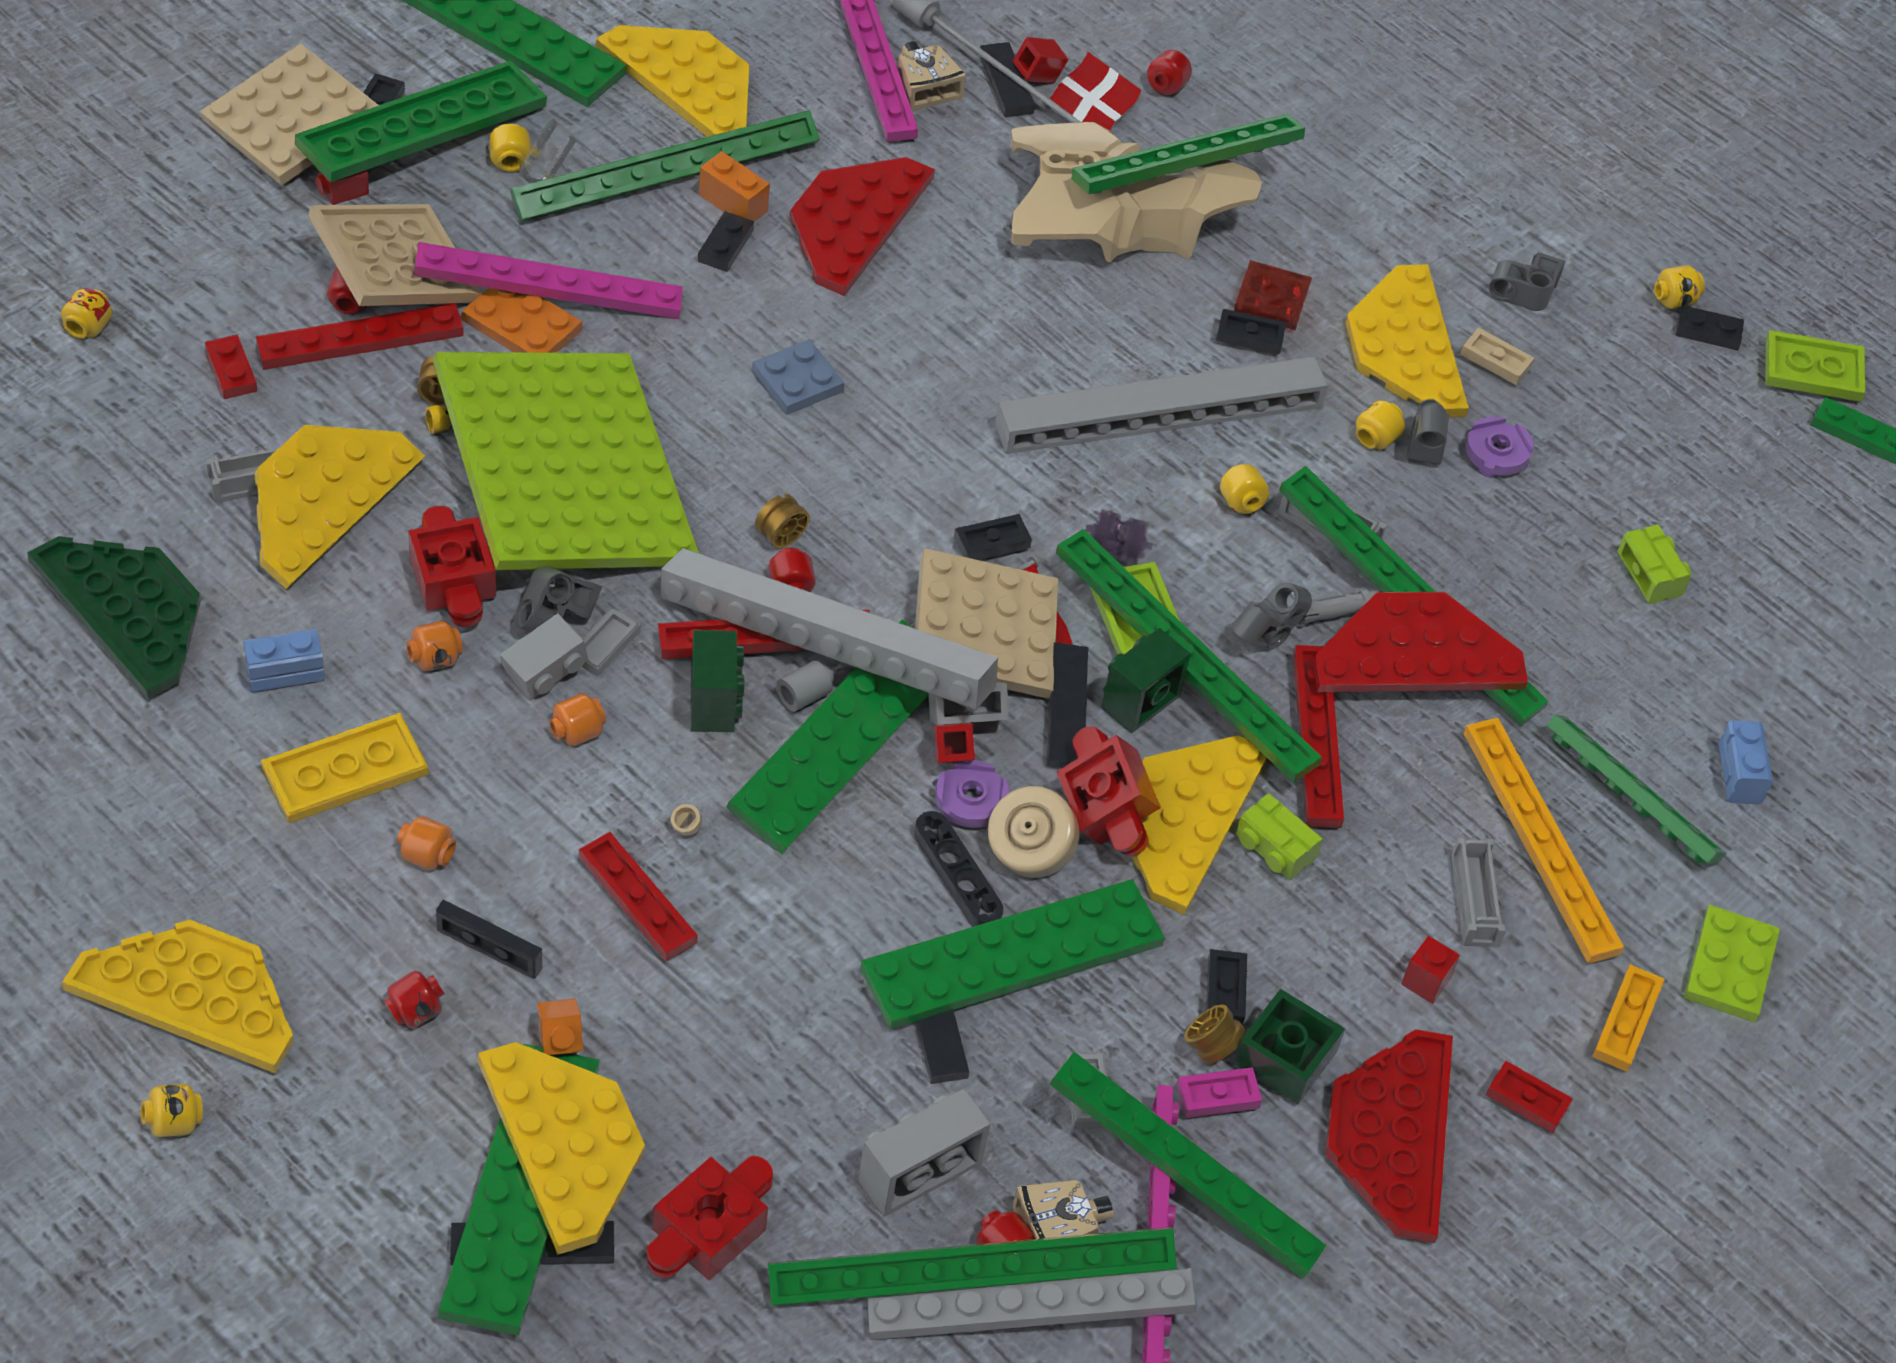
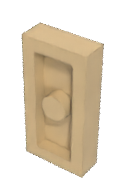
M1479 327L1463 345L1460 353L1463 357L1515 385L1529 371L1535 359Z

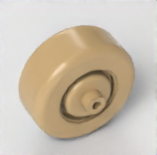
M1027 786L1008 793L997 803L989 819L988 839L993 853L1007 869L1023 877L1040 878L1054 874L1071 860L1079 841V825L1073 810L1058 793L1040 786Z

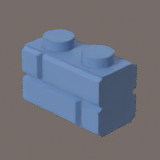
M317 629L243 640L251 692L325 680L323 656Z
M1729 721L1718 743L1724 782L1727 786V800L1730 803H1763L1767 791H1769L1773 782L1763 724L1753 721Z

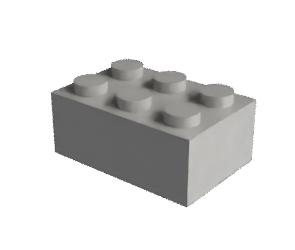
M964 1088L952 1095L950 1093L943 1094L933 1102L932 1106L920 1112L912 1111L906 1114L898 1124L887 1130L878 1129L866 1138L863 1145L858 1181L883 1217L982 1164L990 1123Z

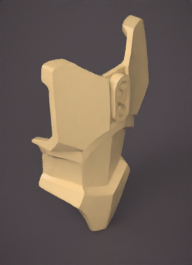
M1095 122L1045 124L1013 128L1011 131L1012 152H1021L1024 149L1037 154L1040 158V176L1026 197L1013 211L1011 243L1029 246L1034 240L1091 239L1101 245L1107 262H1111L1120 254L1136 250L1175 252L1179 256L1189 259L1192 256L1202 223L1215 214L1242 205L1255 203L1261 191L1262 181L1254 170L1224 159L1212 162L1206 166L1185 169L1179 173L1158 176L1152 180L1131 183L1125 187L1104 190L1098 194H1087L1071 179L1072 168L1140 151L1138 143H1122L1110 130Z

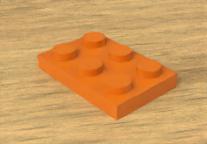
M488 288L462 310V321L512 352L557 353L582 331L581 320L541 296Z

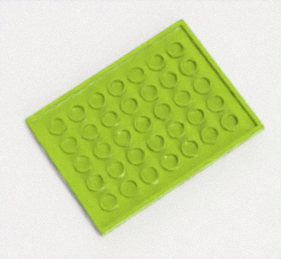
M435 353L433 364L496 570L538 569L544 566L554 569L663 567L682 548L699 554L630 353Z

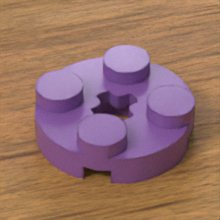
M1486 417L1478 420L1472 426V430L1468 433L1465 450L1468 458L1475 466L1479 467V472L1483 476L1493 478L1497 475H1513L1528 467L1534 444L1531 435L1523 426L1516 423L1514 427L1511 424L1505 423L1506 418ZM1494 443H1497L1499 446H1501V447H1506V448H1505V449H1498V448L1494 447L1493 445H1494Z
M966 760L954 763V768L949 769L946 773L944 770L940 774L936 785L935 800L941 811L940 813L947 818L950 824L955 823L968 828H988L993 809L1009 793L1008 782L1004 776L1002 780L995 773V767L979 760ZM969 789L976 790V795L980 797L969 798L964 794H967Z

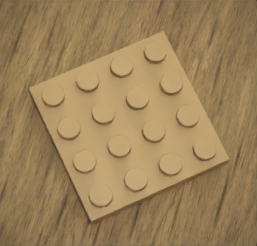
M300 43L202 109L200 114L205 123L282 186L313 164L295 146V134L379 105Z
M429 204L311 205L308 217L359 306L471 303L481 295V290L475 285L414 275L418 242L455 248Z
M924 548L920 556L915 629L998 657L996 682L1007 683V690L1049 699L1054 685L1053 646L1056 640L1058 578Z

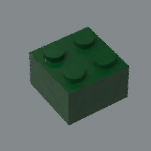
M1158 628L1149 636L1143 635L1136 641L1132 649L1124 655L1122 653L1116 655L1109 663V673L1103 688L1104 696L1101 708L1132 734L1180 697L1191 653L1161 628Z
M693 630L691 732H734L735 718H742L744 645H737V631Z
M1280 988L1240 1040L1233 1064L1240 1069L1253 1067L1257 1080L1299 1105L1336 1055L1345 1028Z

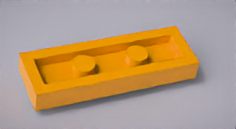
M1629 965L1592 1055L1593 1058L1628 1072L1665 980L1664 978L1634 965Z

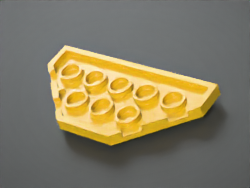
M618 25L596 38V48L626 64V72L706 137L746 127L749 64L708 31Z
M1428 264L1397 265L1347 314L1345 325L1357 371L1368 378L1373 375L1386 383V389L1406 401L1411 398L1420 404L1424 400L1434 399L1445 408L1449 418L1466 417L1469 407Z
M303 425L255 471V486L258 487L257 522L261 538V550L259 551L260 566L287 590L423 460L425 455L401 432Z
M1237 735L1144 757L1142 762L1161 808L1142 819L1148 834L1149 843L1143 852L1133 856L1132 859L1137 870H1141L1147 884L1146 890L1152 901L1183 915L1186 914L1268 760L1248 739Z
M190 919L174 924V929L154 935L152 931L132 936L120 940L121 945L98 951L97 947L83 951L62 981L63 990L272 1073L277 1072L294 1043L291 1028L284 1016L281 1002L273 981L268 974L260 947Z
M517 1042L479 1052L478 1064L557 1254L597 1243L604 1230L606 1220L611 1211L616 1208L628 1185V1180L633 1170L639 1165L645 1153L644 1141L618 1083Z

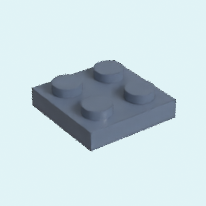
M811 339L752 363L753 373L786 415L844 392L843 380Z

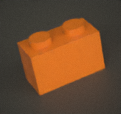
M721 151L700 167L699 196L723 212L727 211L754 222L768 212L770 183Z

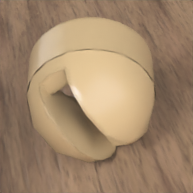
M682 804L672 812L671 823L677 833L691 836L700 830L702 817L695 806ZM692 815H694L695 818L690 823V825L686 829H683L690 821Z

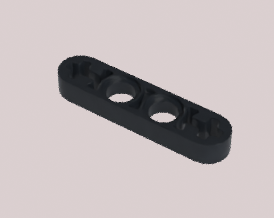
M927 811L919 815L916 820L915 839L970 925L974 927L1001 919L1004 908L1002 902L947 818L936 811ZM929 826L932 830L938 829L937 837L932 830L925 831V827ZM946 851L954 852L959 856V860L955 863H946L940 858V854ZM963 879H970L978 887L974 891H964L958 886V882ZM980 907H982L986 913L993 912L992 917H988V915L986 914L979 915Z

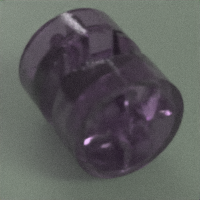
M1102 509L1097 523H1094L1093 526L1087 524L1085 531L1091 532V536L1110 555L1114 553L1119 561L1137 565L1141 551H1144L1145 548L1152 550L1153 543L1147 542L1148 538H1145L1149 522L1132 517L1124 521L1121 514Z

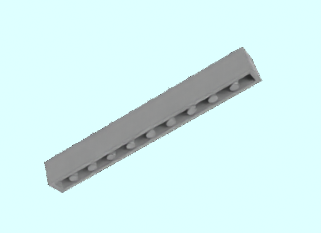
M1315 357L1295 358L1287 361L1233 367L1224 370L1000 401L998 403L995 425L1006 454L1322 408L1328 385Z
M684 548L661 569L662 599L970 708L977 709L996 687L998 657Z

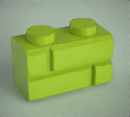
M1658 524L1645 527L1643 530L1637 529L1626 532L1617 552L1648 603L1653 604L1661 602L1665 598L1669 600L1682 596L1690 581L1691 570L1688 563L1681 561L1675 552L1673 539L1670 536H1666Z
M1269 793L1242 814L1236 831L1240 842L1245 848L1257 851L1265 858L1266 864L1272 871L1276 873L1281 872L1290 880L1317 858L1323 842L1322 837Z

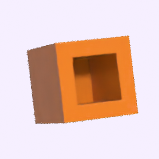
M576 998L538 1002L539 1036L543 1052L548 1055L583 1051L581 1014Z

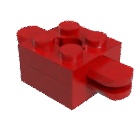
M431 507L423 513L422 528L408 530L409 557L426 611L447 607L449 616L456 626L471 627L482 619V600L496 597V570L478 517L456 521L454 513L449 507Z
M1096 727L1082 728L1076 733L1072 741L1078 759L1057 771L1069 806L1077 818L1079 831L1099 844L1110 840L1113 848L1126 856L1133 857L1139 855L1149 843L1148 834L1142 819L1161 808L1139 752L1135 747L1117 735L1109 739L1108 735Z
M752 1155L743 1160L729 1173L713 1157H709L653 1206L652 1230L658 1236L647 1246L646 1262L649 1270L654 1275L667 1279L674 1276L687 1263H690L709 1281L766 1231L768 1206L760 1199L772 1188L773 1169L770 1163L762 1157Z

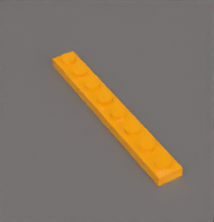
M1499 718L1466 725L1463 733L1587 963L1590 964L1621 955L1624 946Z

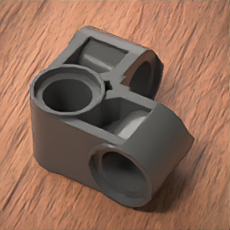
M1538 252L1534 255L1531 265H1524L1511 260L1501 261L1497 264L1491 278L1489 291L1499 300L1508 301L1532 311H1541L1547 307L1553 290L1558 285L1565 260Z
M1427 399L1419 404L1411 429L1407 459L1440 465L1447 440L1449 415L1445 408L1434 399Z
M539 567L533 572L522 602L516 610L515 625L520 629L532 632L557 613L563 618L566 610L590 619L602 586L576 575H568L551 567ZM555 579V586L549 592V585Z
M1286 582L1281 583L1262 602L1251 601L1232 623L1231 628L1238 636L1253 646L1259 645L1274 649L1288 638L1292 629L1309 611L1312 605L1311 594L1302 586ZM1293 592L1295 599L1293 604L1288 607L1287 598Z

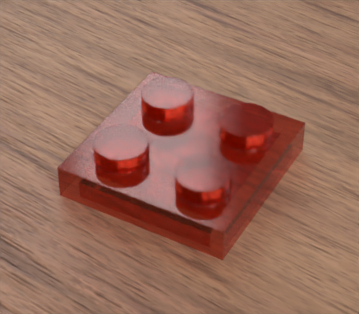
M1250 260L1234 311L1287 322L1286 328L1296 330L1312 277Z

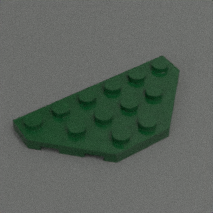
M58 536L27 552L29 563L148 700L180 683L201 599L197 589L160 548L145 546L144 550L126 549L122 543L94 540L92 545L75 543L73 538Z

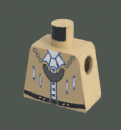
M911 41L902 47V53L898 57L897 69L912 111L963 98L966 75L940 46L933 45L920 48L917 42Z
M1077 1180L1019 1186L1016 1188L1012 1206L1014 1212L1018 1213L1030 1228L1035 1239L1097 1234L1099 1230L1098 1222L1113 1218V1207L1109 1197L1105 1195L1088 1200L1082 1184Z

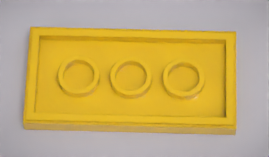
M401 713L261 760L262 770L288 823L429 775L428 765Z

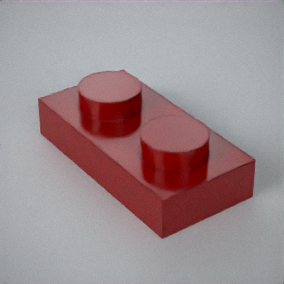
M238 334L204 342L206 354L224 399L257 392V382Z
M1506 1060L1486 1092V1096L1551 1133L1555 1132L1573 1101L1572 1097Z

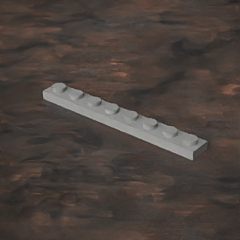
M1191 1268L867 1297L871 1340L1196 1312Z

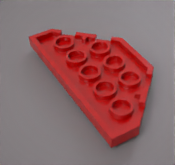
M904 157L821 171L790 210V221L793 228H796L798 232L799 243L806 260L810 262L815 283L845 296L934 179L935 169Z
M1376 592L1318 651L1313 660L1317 692L1525 689L1528 684L1523 651L1446 592Z
M1418 1029L1405 1035L1403 1040L1389 1049L1386 1047L1365 1060L1363 1065L1353 1072L1345 1073L1334 1080L1331 1088L1325 1155L1395 1236L1435 1243L1439 1231L1453 1036Z

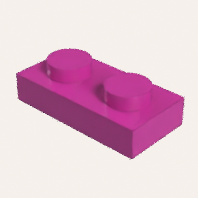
M1253 1067L1178 1077L1176 1084L1185 1118L1258 1109L1262 1103Z

